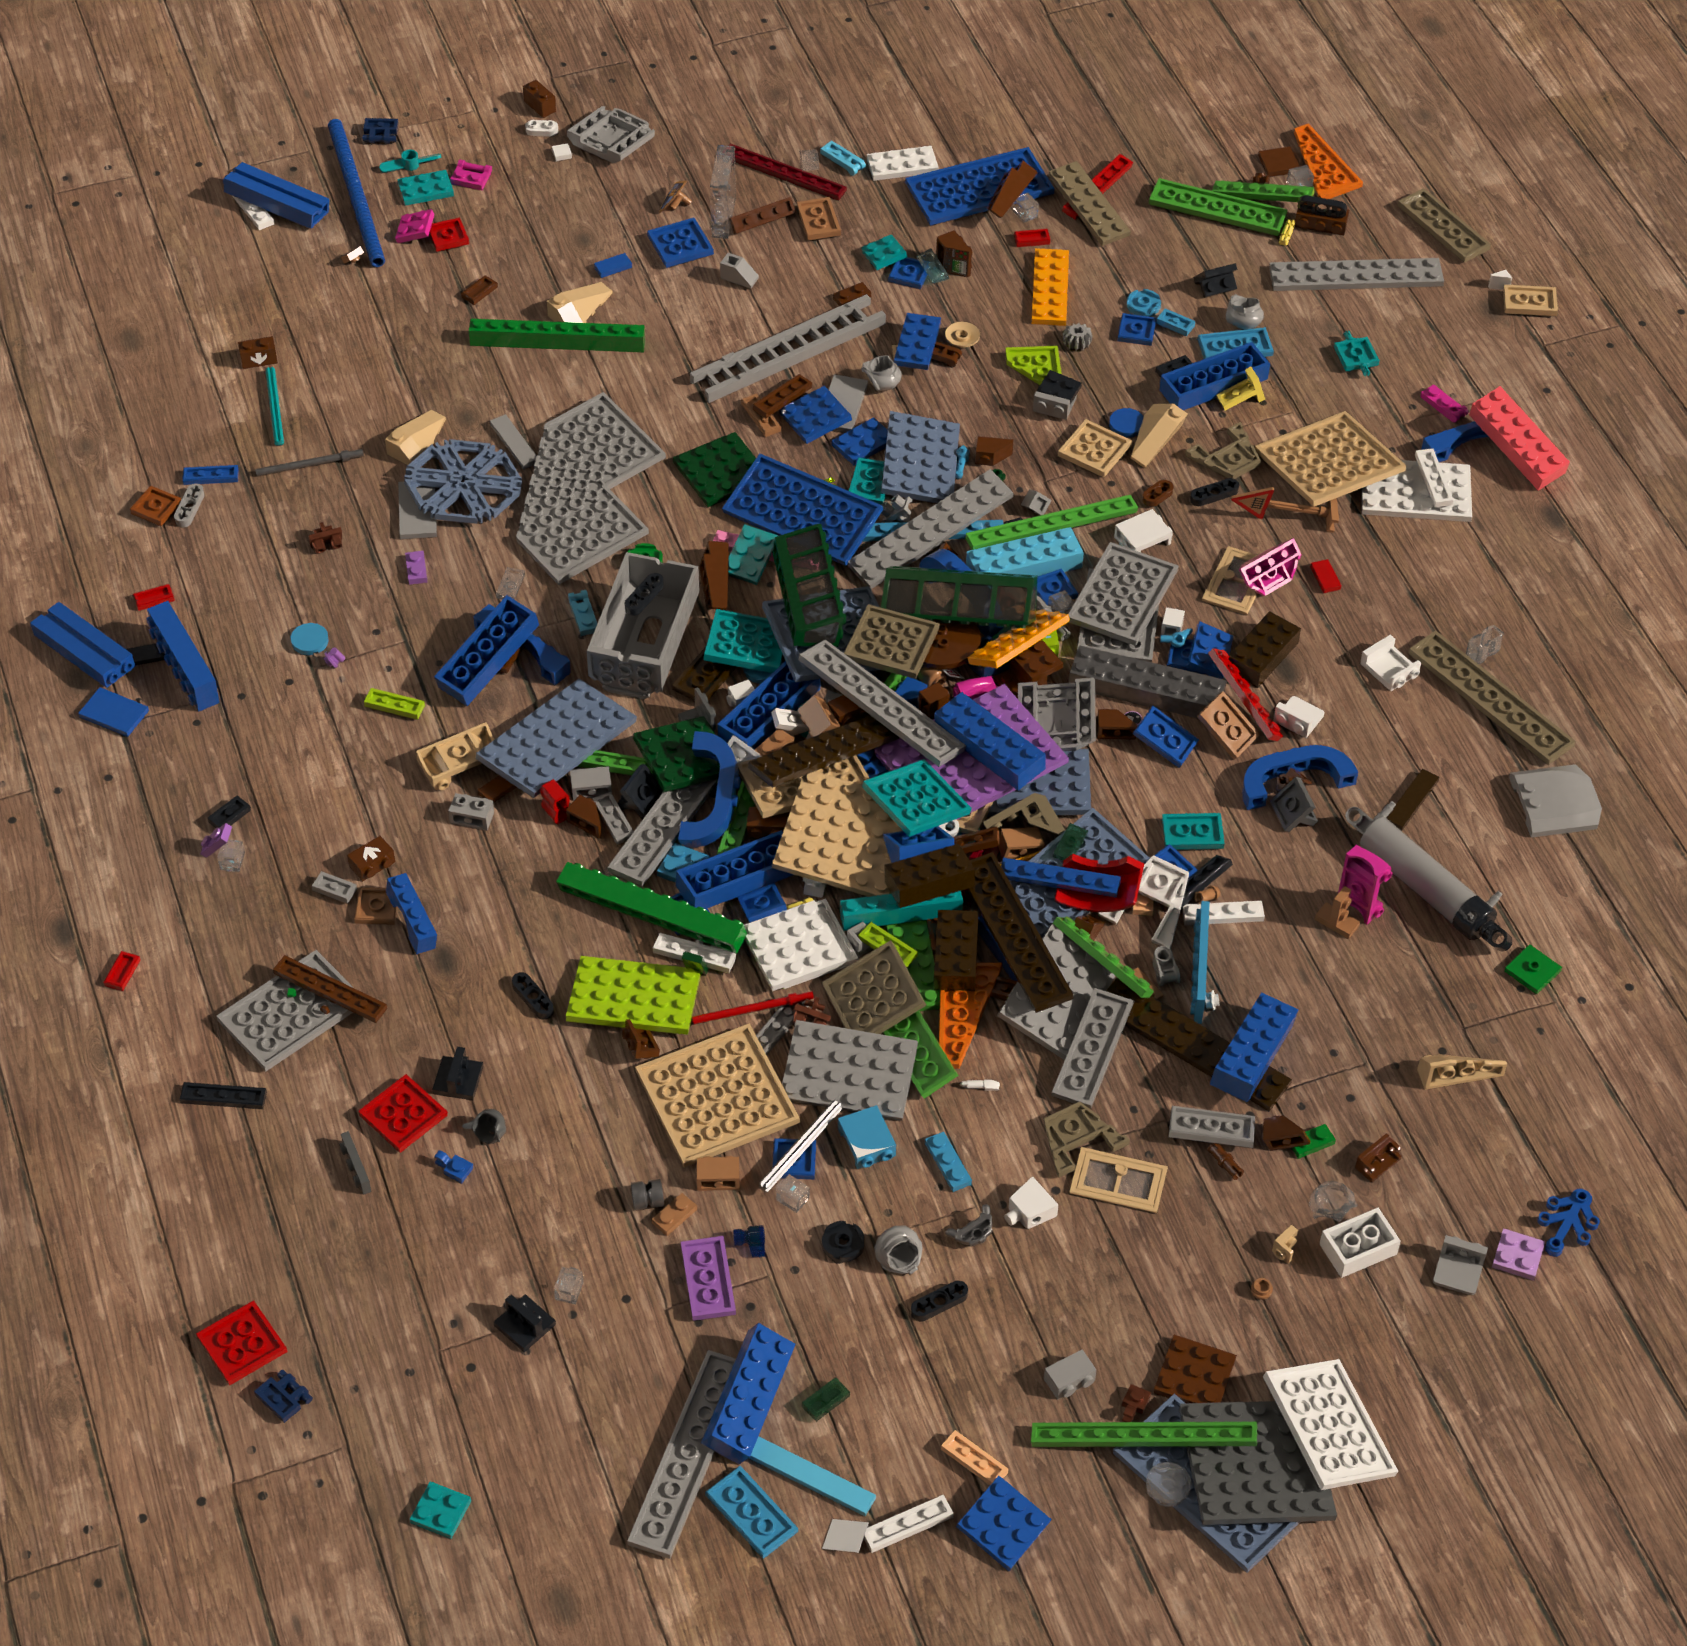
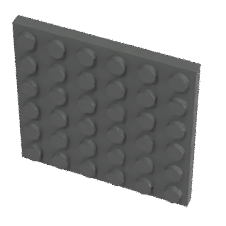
M1276 1401L1180 1404L1181 1422H1257V1446H1186L1202 1525L1336 1520L1337 1512L1331 1489L1320 1490Z

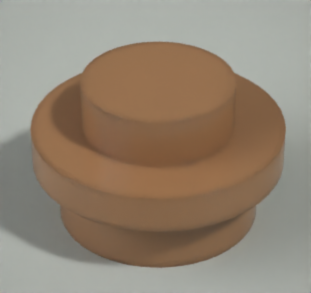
M1259 1278L1252 1283L1251 1293L1254 1297L1267 1299L1272 1295L1273 1287L1269 1280Z

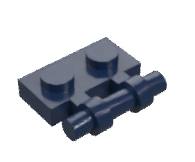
M365 118L363 130L364 134L369 135H363V141L369 143L384 142V144L396 142V136L394 135H397L398 119Z
M281 1370L277 1374L280 1378L278 1382L270 1377L254 1393L261 1402L285 1423L301 1409L298 1403L299 1400L309 1404L313 1397L309 1394L306 1387L300 1386L295 1381L296 1378L291 1373L287 1374L284 1370ZM290 1388L293 1393L289 1394L284 1389Z

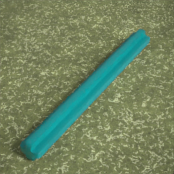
M267 367L265 370L275 445L279 446L284 444L276 372L274 367Z

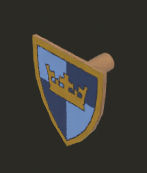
M678 181L673 185L664 199L659 213L666 209L669 204L673 210L677 208L681 201L687 206L690 205L692 200L681 192L687 181Z

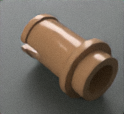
M1211 885L1205 890L1195 892L1194 897L1198 904H1201V901H1216L1220 897V890L1218 887Z

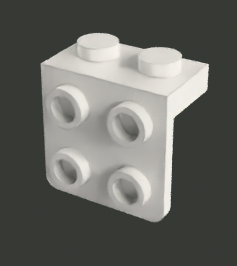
M1292 696L1286 704L1281 702L1277 704L1273 721L1307 738L1324 717L1325 712L1296 696Z

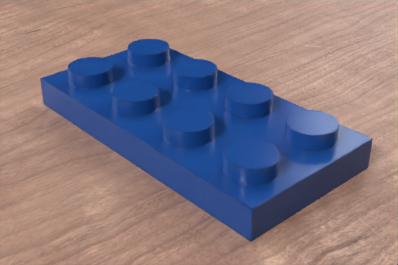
M913 313L906 314L894 358V363L897 366L923 370L929 369L941 324V317Z

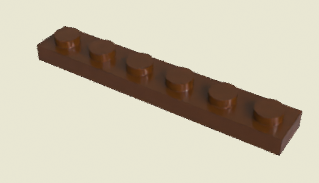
M286 955L273 968L275 975L374 1023H377L387 1010L386 1003Z

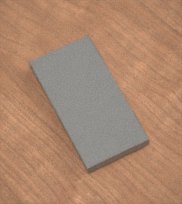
M834 374L829 391L852 417L851 421L834 429V431L846 433L854 428L868 387V380Z
M398 482L400 539L437 537V522L435 517H430L431 511L425 514L423 509L420 511L404 482ZM418 486L416 488L423 500L429 499L436 493L435 487Z
M1179 1106L1171 1107L1169 1137L1253 1148L1255 1116Z

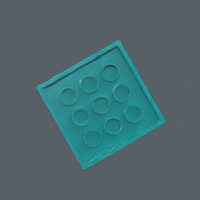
M716 609L704 653V660L773 673L780 667L783 654L767 618Z
M925 759L863 781L862 788L909 837L969 815L972 810Z

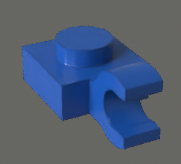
M439 1150L434 1156L437 1159L435 1164L445 1168L444 1175L461 1184L473 1169V1163L457 1155H454L451 1159L445 1152Z

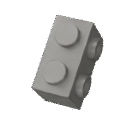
M455 793L448 810L450 823L488 830L494 815L493 800Z

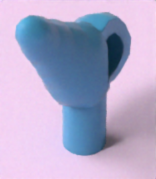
M1188 628L1175 632L1172 635H1161L1160 642L1170 643L1174 647H1182L1185 644L1186 638L1193 632V629Z

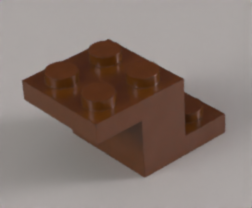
M1041 639L1012 658L1009 669L993 676V681L998 687L1005 684L1018 699V683L1037 682L1038 685H1046L1047 676L1062 669L1063 662Z

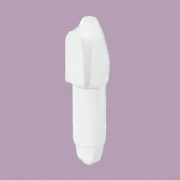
M987 1079L962 1081L960 1086L967 1089L983 1088L985 1091H998L1000 1083Z

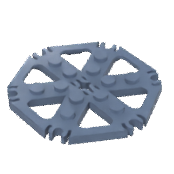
M449 439V442L444 440V446H440L438 442L435 443V447L433 444L430 445L406 468L404 484L419 510L423 509L424 514L431 511V518L435 517L436 520L477 524V522H483V517H487L491 521L492 515L495 519L520 496L522 478L506 452L503 453L502 449L495 452V445L491 446L490 443ZM469 451L479 454L465 466L457 452ZM431 458H437L445 470L421 467ZM495 465H502L509 477L485 474ZM418 486H429L440 489L429 499L423 500L416 488ZM481 492L503 494L506 498L497 507L493 508L489 506ZM459 497H462L470 511L469 515L448 514L445 512Z

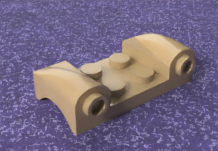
M487 722L417 750V761L435 790H445L451 783V776L482 764L476 759V753L495 739Z

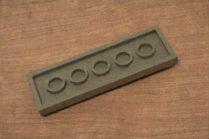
M1077 161L1049 171L1048 177L1101 246L1130 236V229Z
M1423 188L1398 201L1399 208L1464 263L1490 250L1491 244L1426 189Z

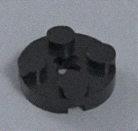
M836 1221L828 1225L824 1230L822 1249L836 1264L852 1261L864 1252V1233L854 1223L851 1225L847 1224L846 1221ZM842 1238L843 1240H848L845 1245L839 1244V1239Z

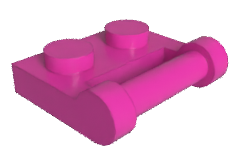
M459 159L450 182L457 186L483 190L491 175L492 166L467 163L465 160ZM464 169L473 170V171H477V172H482L483 174H481V173H476V172H472V171H467V170H464Z

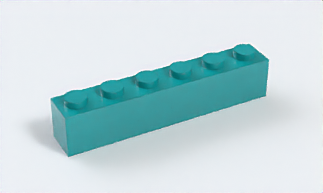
M961 891L899 908L892 894L840 900V916L844 931L851 929L861 922H864L866 926L870 922L877 926L938 918V910H963Z

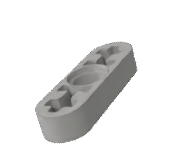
M191 484L188 486L174 514L175 523L178 527H188L192 523L204 498L202 485ZM186 504H194L192 507H185Z

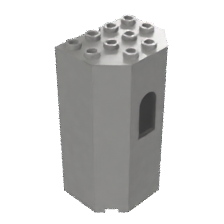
M626 552L587 649L589 677L594 681L599 680L603 684L602 688L607 692L640 699L650 697V694L653 692L658 693L662 691L699 594L698 566L669 560L666 563H661L655 557ZM652 573L661 574L664 580L663 589L640 614L636 616L628 615L625 612V600L648 575ZM642 592L639 595L642 597H646L649 595V593ZM656 618L662 622L654 645L637 642L646 620Z

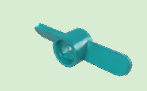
M409 149L402 152L401 159L383 162L380 164L379 169L383 173L401 169L413 171L419 167V163L439 159L441 154L418 158V153L415 150Z

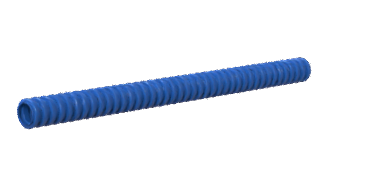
M332 119L328 122V129L369 261L373 267H380L385 263V258L341 120Z

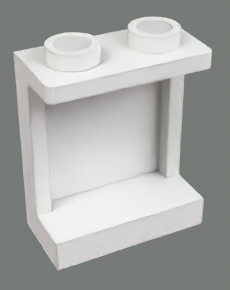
M1153 509L1115 525L1114 538L1123 547L1141 552V550L1162 541L1166 545L1171 544L1173 536L1171 528L1162 521L1161 516L1157 515Z
M1391 635L1364 650L1360 664L1386 688L1393 691L1419 675L1421 662L1417 660L1412 663L1394 647L1395 638Z

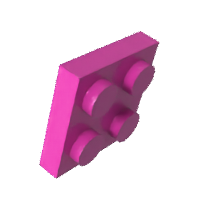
M432 209L402 215L395 236L397 243L428 237L435 215Z

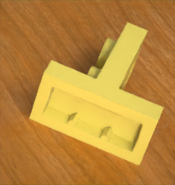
M1252 367L1245 369L1247 379L1216 395L1225 411L1252 396H1255L1259 403L1265 400L1259 378Z

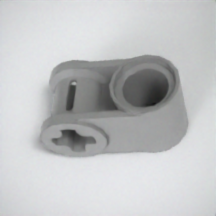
M1166 946L1157 947L1152 964L1158 985L1163 986L1164 983L1170 982L1180 983V972L1171 949Z

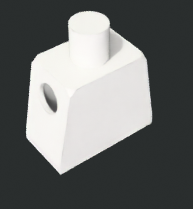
M1032 1177L1010 1197V1212L1005 1214L1004 1217L1010 1226L1020 1221L1025 1228L1030 1229L1055 1218L1058 1213V1204Z

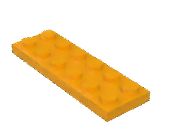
M1035 248L1031 324L1066 326L1069 250Z
M1038 610L1036 611V620L1026 626V628L1011 627V630L1000 634L994 641H990L983 648L975 650L972 655L967 657L968 662L971 665L998 668L1069 622V615L1059 611Z

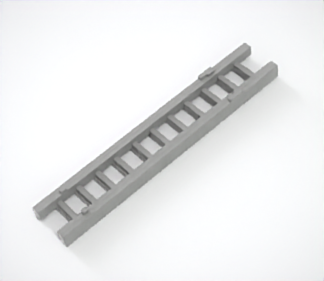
M866 294L736 353L731 352L722 356V359L691 372L690 383L694 384L706 379L711 387L705 389V397L707 402L711 403L885 325L886 314L880 311L867 317L860 310L871 305V298ZM852 314L858 321L852 323L846 316ZM837 320L844 328L838 330L831 322ZM823 327L829 334L823 337L817 329ZM808 333L815 341L808 343L802 335ZM794 339L800 347L794 350L788 341ZM780 346L786 354L779 356L773 348ZM764 352L771 358L770 361L765 363L758 356ZM751 359L756 367L749 369L743 362ZM736 366L742 373L734 376L728 368ZM721 372L727 380L719 383L713 375Z

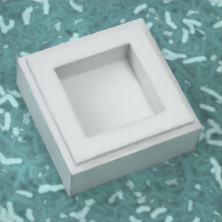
M568 143L552 146V152L556 161L572 158Z

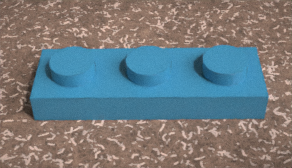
M941 1132L926 1138L925 1145L952 1192L972 1185L971 1177L946 1134Z

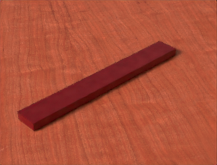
M731 143L722 153V158L838 201L847 191V186Z

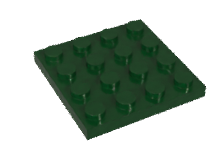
M733 432L673 457V463L708 508L729 499L756 457L738 434Z
M704 716L633 733V740L663 792L719 778L720 764L711 758L695 757L692 751L694 731L714 734Z

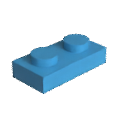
M1165 308L1158 316L1156 324L1187 336L1195 327L1196 321Z

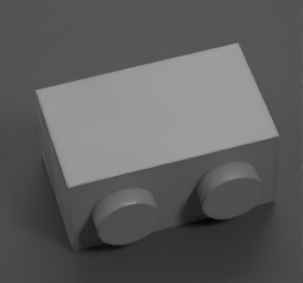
M609 766L570 770L573 801L579 794L591 799L609 792L612 794Z
M1083 1349L1050 1365L1044 1371V1381L1057 1400L1062 1397L1071 1396L1082 1387H1089L1096 1378V1368Z

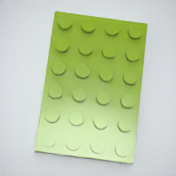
M581 956L566 1013V1021L623 1028L625 1027L626 1019H630L634 1028L688 1035L701 973L692 968Z

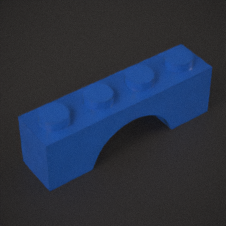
M404 873L387 878L386 894L393 908L398 907L402 912L407 925L409 940L416 954L435 949L437 933L407 874Z

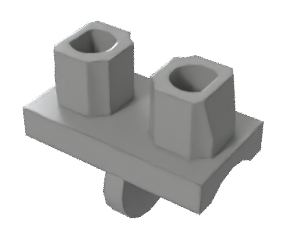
M897 494L891 499L890 504L886 501L881 504L884 509L882 511L884 515L882 522L890 523L895 519L900 522H909L911 511L908 509V504L912 502V499L909 496L903 499Z

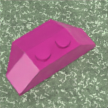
M1292 538L1245 562L1240 566L1239 571L1247 587L1262 596H1266L1293 579L1298 560H1300L1302 554L1295 539Z

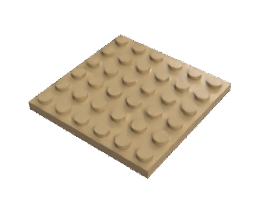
M1346 411L1255 446L1257 454L1313 507L1406 471V465Z
M814 771L802 777L772 863V868L868 897L890 894V890L885 884V865L891 863L883 834L903 830L862 788V785Z
M750 1023L635 1067L636 1073L684 1168L697 1163V1158L716 1156L800 1123V1118Z

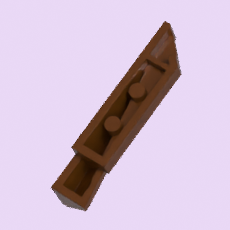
M1022 161L1015 168L1012 167L1003 175L987 209L998 218H1002L1038 172L1025 161Z
M708 541L699 564L706 608L720 610L727 608L729 543Z

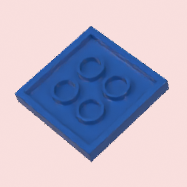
M695 217L647 231L648 238L666 268L714 254L713 247Z
M825 386L779 410L780 415L806 444L852 420L851 414Z
M998 1476L956 1527L1006 1570L1010 1571L1052 1519L1001 1476Z

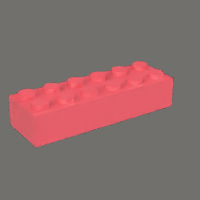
M1501 386L1472 404L1469 413L1470 417L1538 491L1566 473L1570 461Z

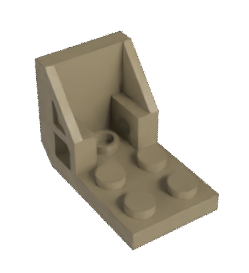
M1037 793L1031 794L983 822L985 829L997 827L999 830L1002 828V823L1007 820L1011 823L1019 818V813H1022L1030 827H1038L1039 830L1057 837L1065 831L1046 796ZM1035 809L1036 813L1031 814L1029 811Z

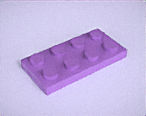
M718 1236L682 1241L681 1250L692 1320L736 1315L724 1237Z

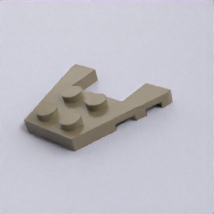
M1241 422L1227 429V434L1235 440L1232 444L1212 454H1209L1199 444L1185 451L1186 457L1227 478L1233 479L1260 466L1261 463L1254 446L1248 440L1249 436L1243 430Z
M1077 1102L1044 1118L1043 1123L1059 1178L1075 1171L1076 1165L1067 1154L1068 1151L1100 1136L1103 1137L1112 1152L1129 1145L1130 1142L1127 1136L1119 1134L1115 1127L1111 1124L1107 1125L1100 1119L1099 1115L1081 1102Z

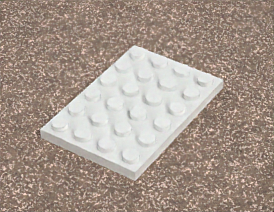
M1401 460L1406 465V471L1361 488L1362 515L1471 522L1472 520L1470 465L1439 463L1453 498V505L1434 506L1417 461Z
M1339 1359L1266 1371L1263 1375L1320 1490L1394 1477L1398 1473L1390 1454Z

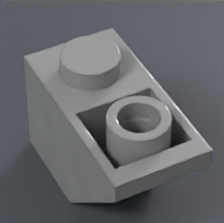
M727 253L720 262L721 279L750 289L759 279V275L743 257Z

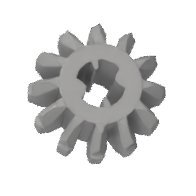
M1071 323V326H1066L1063 333L1064 346H1068L1069 350L1075 349L1076 351L1077 349L1083 351L1084 348H1089L1092 341L1091 328L1086 327V324L1080 325V323Z

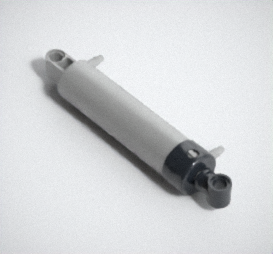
M1393 801L1387 804L1374 819L1370 818L1358 807H1351L1346 811V820L1363 834L1360 845L1389 864L1391 872L1446 918L1467 939L1474 941L1482 937L1498 951L1504 952L1510 949L1513 942L1512 937L1494 922L1497 911L1493 907L1502 896L1500 891L1493 894L1487 902L1476 895L1386 818L1396 806ZM1360 814V818L1357 821H1353L1354 816ZM1499 936H1504L1503 942L1497 944V938Z

